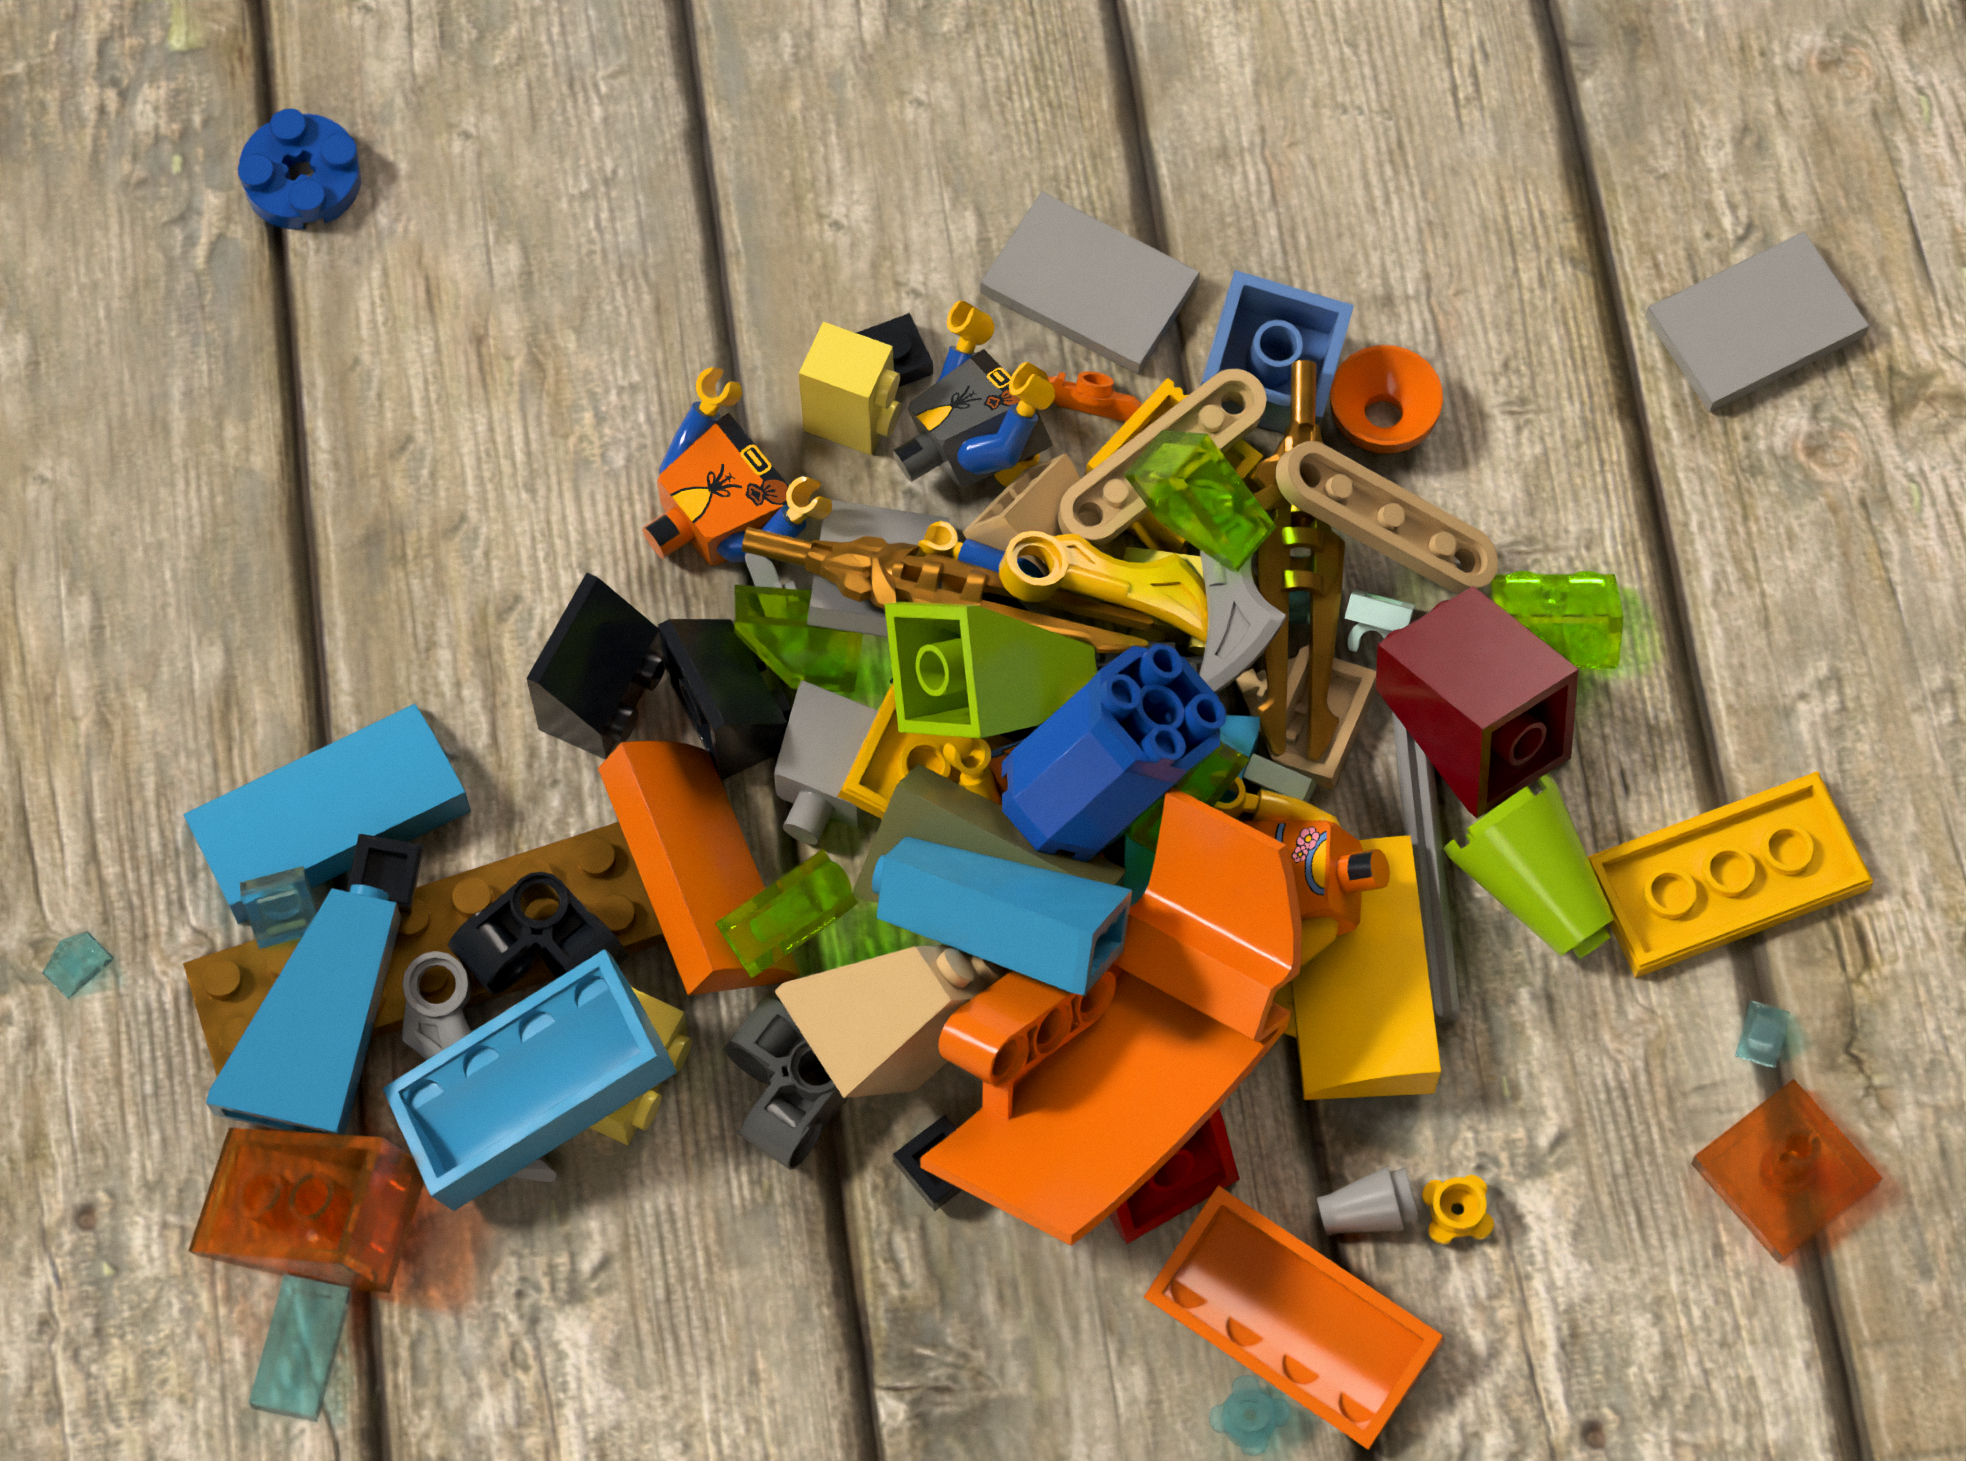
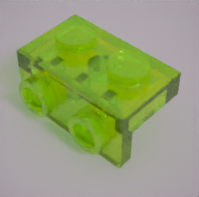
M1516 571L1511 574H1496L1489 583L1488 598L1578 669H1615L1618 667L1624 616L1615 574H1599L1593 571H1579L1574 574H1536L1530 571Z

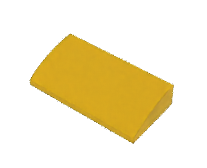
M1411 835L1359 840L1363 851L1379 849L1385 854L1390 871L1389 882L1384 888L1361 892L1360 923L1356 929L1337 936L1335 941L1307 964L1302 965L1299 975L1291 980L1304 1100L1435 1094L1441 1074Z

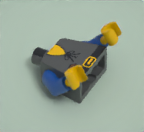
M960 300L952 306L947 316L948 329L960 336L957 346L949 347L940 378L937 382L913 399L908 407L919 435L892 450L897 464L910 482L940 465L959 487H968L1002 470L1011 469L1017 463L1053 446L1038 413V410L1048 408L1055 398L1054 387L1048 381L1046 372L1029 362H1024L1015 370L1011 377L985 349L975 353L976 345L985 344L994 334V322L987 313Z

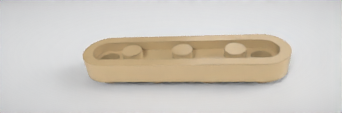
M1227 369L1215 374L1065 492L1058 512V523L1062 533L1079 534L1095 548L1102 547L1111 542L1175 492L1183 482L1198 474L1257 427L1266 407V392L1262 383L1253 374L1241 369ZM1229 400L1235 401L1242 407L1243 411L1235 415L1229 414L1224 411L1221 404ZM1084 511H1091L1099 516L1101 522L1095 526H1087L1080 521L1078 515Z
M1307 441L1287 451L1279 459L1276 467V481L1280 492L1288 502L1447 590L1460 594L1472 586L1479 589L1490 583L1495 577L1498 569V555L1492 541L1483 532L1320 442ZM1300 472L1305 475L1308 485L1303 481ZM1454 557L1460 561L1462 570L1456 567Z

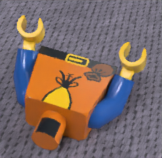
M710 367L699 374L696 380V391L702 402H694L677 429L659 468L660 476L657 479L659 498L666 512L644 526L642 530L652 549L662 559L688 542H691L709 565H719L725 561L731 563L746 562V552H742V542L747 527L796 538L805 529V519L807 517L815 520L824 519L832 511L831 500L822 496L816 497L809 504L810 495L821 486L820 481L809 477H799L788 485L730 413L723 417L720 416L718 410L721 406L730 407L735 405L742 396L740 383L729 381L724 387L722 394L717 396L716 384L723 375V369Z

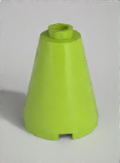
M1548 773L1538 780L1537 784L1542 790L1541 793L1535 796L1530 788L1526 786L1467 828L1469 833L1465 836L1470 842L1468 845L1461 849L1455 839H1453L1443 849L1455 864L1558 955L1562 957L1573 950L1580 960L1611 938L1604 926L1613 921L1614 917L1559 788Z

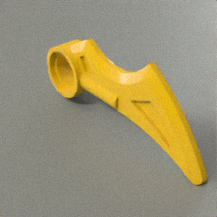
M1027 531L1019 533L1011 539L999 564V578L1004 588L1011 595L1023 601L1039 602L1047 600L1060 587L1148 614L1175 626L1206 645L1208 612L1205 584L1176 552L1156 561L1145 563L1126 562L1099 551L1079 534L1050 536L1044 532ZM1024 555L1036 556L1047 564L1049 575L1042 578L1031 577L1020 569L1017 559Z

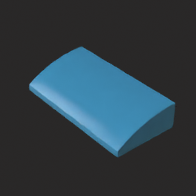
M413 704L183 815L237 924H240L351 870L359 833L409 842L471 812L466 792L418 707L416 704Z
M604 949L382 1089L431 1197L455 1211L676 1074L677 1070L630 984L611 954Z

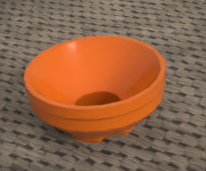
M1376 345L1361 349L1350 355L1340 364L1335 372L1329 393L1331 414L1335 425L1342 435L1354 445L1376 453H1398L1420 444L1430 435L1435 427L1443 404L1442 385L1432 366L1420 355L1406 348L1393 345ZM1375 402H1390L1400 411L1401 420L1392 427H1377L1367 419L1365 410Z

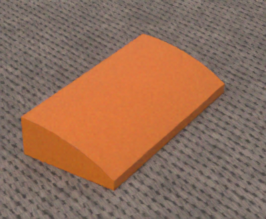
M621 742L600 765L598 770L688 996L796 980L800 976L799 970L709 751L679 742Z
M1220 1186L1216 1187L1144 1295L1146 1300L1368 1450H1370L1445 1341L1442 1334Z

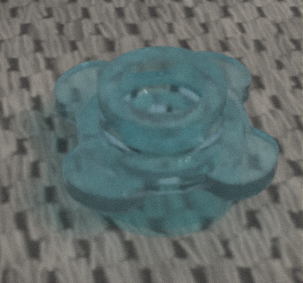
M1243 1375L1233 1381L1232 1393L1223 1404L1215 1405L1211 1409L1209 1423L1215 1432L1224 1433L1232 1443L1240 1446L1242 1453L1247 1456H1258L1266 1451L1267 1441L1272 1436L1275 1428L1288 1423L1290 1407L1284 1399H1273L1262 1391L1259 1381L1255 1377ZM1246 1410H1252L1255 1412L1256 1418L1253 1421H1247L1244 1419L1243 1413Z

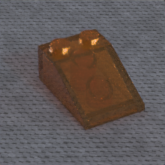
M228 1128L188 1251L199 1257L336 1289L390 1293L424 1180L414 1158L383 1137Z

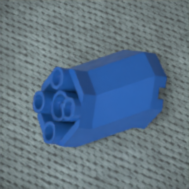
M1154 644L1148 649L1133 645L1101 668L1083 688L1013 749L1002 761V778L1007 775L1008 789L1002 794V811L1037 852L1054 855L1061 849L1075 852L1076 854L1071 859L1089 862L1119 839L1137 820L1165 796V792L1173 787L1175 788L1220 746V728L1226 721L1225 708L1215 692L1173 647Z

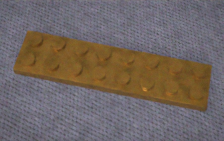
M615 822L416 887L412 911L399 910L402 918L370 1039L403 1029L406 998L402 984L405 971L410 963L420 955L433 951L448 953L457 958L448 948V942L452 935L469 918L490 906L515 885L520 878L529 873L546 872L559 878L590 913L595 914L612 931L628 954L667 942L620 823ZM539 898L531 902L526 909L525 915L537 921L546 920L555 914L559 903L553 899ZM311 922L183 963L217 1077ZM542 958L532 964L530 969L515 984L502 993L493 996L470 972L473 986L470 999L464 1008L555 979V977L547 968ZM441 966L432 967L427 970L420 980L421 995L432 1004L444 1003L450 999L456 987L455 977L448 968Z

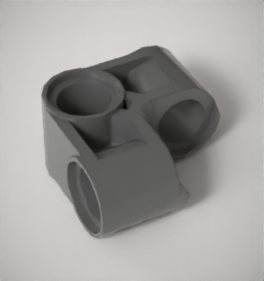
M764 996L724 1048L726 1055L740 1069L756 1080L769 1085L747 1115L741 1130H736V1133L787 1169L793 1170L809 1155L822 1131L846 1103L848 1098H843L832 1080L821 1086H812L803 1081L807 1072L813 1068L823 1066L784 1005L774 998Z

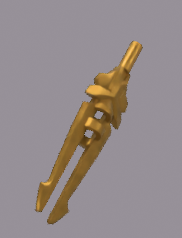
M1299 360L1291 364L1290 425L1286 428L1283 440L1279 442L1274 454L1257 464L1254 482L1262 490L1250 497L1247 511L1249 514L1272 512L1271 524L1260 528L1263 531V535L1257 544L1258 591L1268 603L1287 616L1281 629L1264 651L1268 697L1261 706L1255 709L1257 717H1260L1262 732L1275 757L1283 755L1286 751L1289 593L1293 591H1307L1310 593L1307 757L1310 761L1314 762L1323 755L1339 722V718L1333 715L1328 708L1327 696L1332 673L1342 595L1345 541L1332 531L1329 524L1288 502L1277 485L1276 467L1284 453L1307 441H1316L1324 444L1319 426L1315 425L1316 363L1308 360ZM1300 472L1303 481L1308 485L1305 475ZM1304 547L1311 549V555L1304 558L1290 557V551L1293 548Z
M747 527L744 534L742 552L803 566L805 570L837 585L843 596L857 602L870 599L873 604L885 609L884 604L896 602V598L902 602L978 605L1071 639L1086 641L1094 646L1097 653H1123L1133 645L1147 648L1148 642L1141 638L982 600L983 592L1018 600L1021 599L1011 595L1004 588L998 572L936 553H931L924 557H916L919 545L902 542L887 544L884 538L863 536L852 542L821 540L809 542L752 527ZM939 581L943 582L942 589L938 588ZM1057 590L1047 600L1030 602L1146 631L1152 630L1155 622L1140 611L1111 602H1093Z

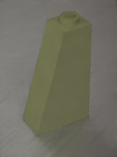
M918 763L896 785L852 894L863 900L879 902V894H875L872 891V878L877 861L881 855H886L906 836L1119 887L1127 870L1099 855H1096L1089 862L1071 859L1076 853L1059 849L1054 855L1037 852L1003 813L1001 805L966 789L964 786Z

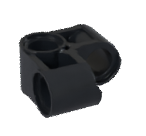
M546 872L529 873L520 878L515 885L490 906L477 912L462 924L448 942V948L493 996L502 993L515 984L530 969L532 964L542 958L554 977L558 979L604 949L611 954L618 966L629 957L627 951L612 931L595 914L590 913L559 878ZM539 898H549L559 903V906L552 917L537 921L525 915L526 909L531 902Z

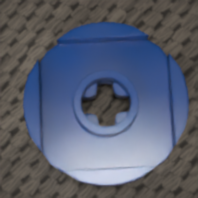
M292 108L276 112L269 123L260 127L246 142L239 159L238 176L252 210L266 222L284 229H305V222H315L323 218L324 223L337 219L352 205L361 187L359 154L356 144L348 132L339 124L326 117L315 114H302L300 111ZM299 162H308L311 170L314 172L310 177L301 174L294 181L289 179L290 172L288 168Z

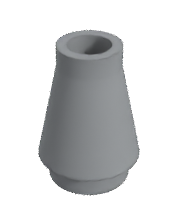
M1386 1166L1331 1194L1317 1197L1327 1236L1338 1233L1404 1231L1405 1223L1419 1220L1406 1168L1390 1172L1389 1167Z

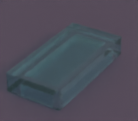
M284 1275L249 1399V1405L252 1409L318 1422L352 1297L348 1287Z

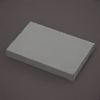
M1041 191L980 282V293L1139 375L1197 286L1200 272Z
M1801 232L1649 306L1646 313V319L1709 413L1865 337L1869 329V324L1805 232Z
M831 500L832 511L822 521L820 540L852 542L863 536L884 538L887 544L902 542L917 545L919 541L924 540L926 531L931 524L939 521L949 523V518ZM814 574L807 620L808 625L888 638L885 609L877 607L870 599L857 602L841 594L836 584ZM939 581L938 588L941 589L942 582Z

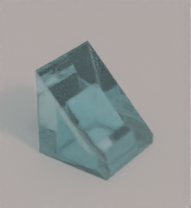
M87 931L60 940L42 973L69 1000L110 964L114 957Z
M1750 1000L1735 1056L1775 1068L1787 1032L1790 1012Z

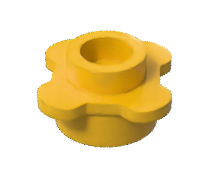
M1468 1175L1465 1178H1450L1444 1182L1432 1180L1425 1185L1422 1191V1201L1430 1208L1432 1222L1428 1227V1234L1433 1241L1446 1245L1455 1237L1471 1235L1477 1240H1482L1490 1235L1493 1230L1494 1220L1486 1213L1487 1202L1485 1195L1487 1193V1185L1480 1177ZM1459 1204L1463 1207L1464 1212L1461 1215H1455L1451 1207Z

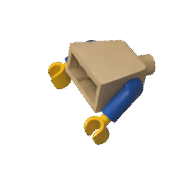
M1038 453L1017 463L1011 469L1002 470L994 474L999 483L1007 488L962 532L966 537V541L964 543L957 541V532L949 523L943 521L935 522L928 527L924 540L918 542L919 551L915 556L924 557L928 554L936 553L999 573V564L1011 539L1019 533L1039 531L1050 536L1063 535L1058 523L1061 500L1065 492L1080 480L1071 459L1065 453L1039 464L1040 455ZM1084 511L1078 515L1080 521L1087 526H1095L1101 522L1099 516L1091 511ZM1110 542L1097 549L1104 553L1110 547ZM1024 555L1017 559L1020 569L1025 574L1034 578H1042L1049 575V568L1042 559L1033 555ZM1060 587L1057 589L1093 602L1100 603L1102 601L1101 599Z

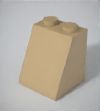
M948 945L914 946L782 983L775 990V993L843 1098L916 1091L948 1062L939 1054L938 1044L942 1029L949 1017L959 1007L1010 973V970Z

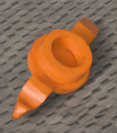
M1093 371L1081 372L1077 376L1076 383L1066 381L1067 373L1059 372L1055 377L1048 376V381L1052 383L1055 390L1053 403L1060 407L1126 422L1142 405L1136 397L1116 392L1113 389L1114 380L1103 373Z

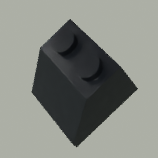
M587 572L526 679L538 730L606 760L616 741L619 743L626 742L631 735L638 718V709L635 707L645 689L653 691L658 686L665 672V664L659 628L600 578Z
M668 619L658 624L667 679L703 747L709 751L720 779L724 780L779 754L792 710L782 690L777 687L770 691L765 683L761 672L767 670L766 664L753 637L748 636L742 639L731 619Z

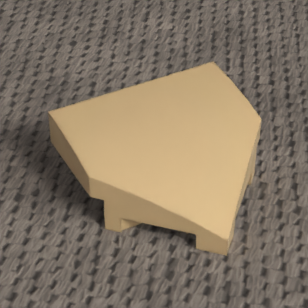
M1309 645L1299 649L1296 657L1288 660L1285 753L1279 757L1273 755L1261 726L1259 736L1272 762L1313 779L1317 785L1334 790L1376 693V671L1333 658L1327 704L1332 714L1339 718V722L1321 758L1312 762L1307 757ZM1254 669L1245 671L1235 681L1250 716L1257 717L1255 709L1261 706L1268 697L1266 672L1263 670L1255 673Z

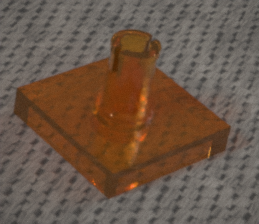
M1795 1079L1788 1082L1698 1152L1691 1162V1165L1778 1264L1782 1263L1878 1187L1883 1179Z

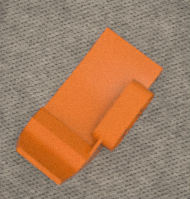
M1174 787L1165 792L1160 832L1150 881L1142 897L1129 909L1124 950L1086 995L1068 992L1012 970L959 1007L945 1023L939 1038V1054L947 1061L983 1081L982 1108L946 1139L921 1157L920 1168L1070 1246L1115 1211L1173 1157L1215 1113L1262 1060L1288 1026L1291 1012L1273 1002L1276 991L1299 975L1302 959V923L1295 877L1287 845Z

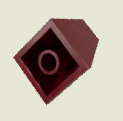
M1472 586L1452 599L1438 603L1429 613L1403 629L1392 631L1383 641L1377 644L1376 690L1464 807L1474 817H1480L1571 759L1579 669L1476 587Z

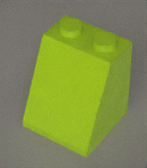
M891 602L884 604L898 730L901 733L981 739L1041 725L1083 688L1098 672L1094 646L978 605Z

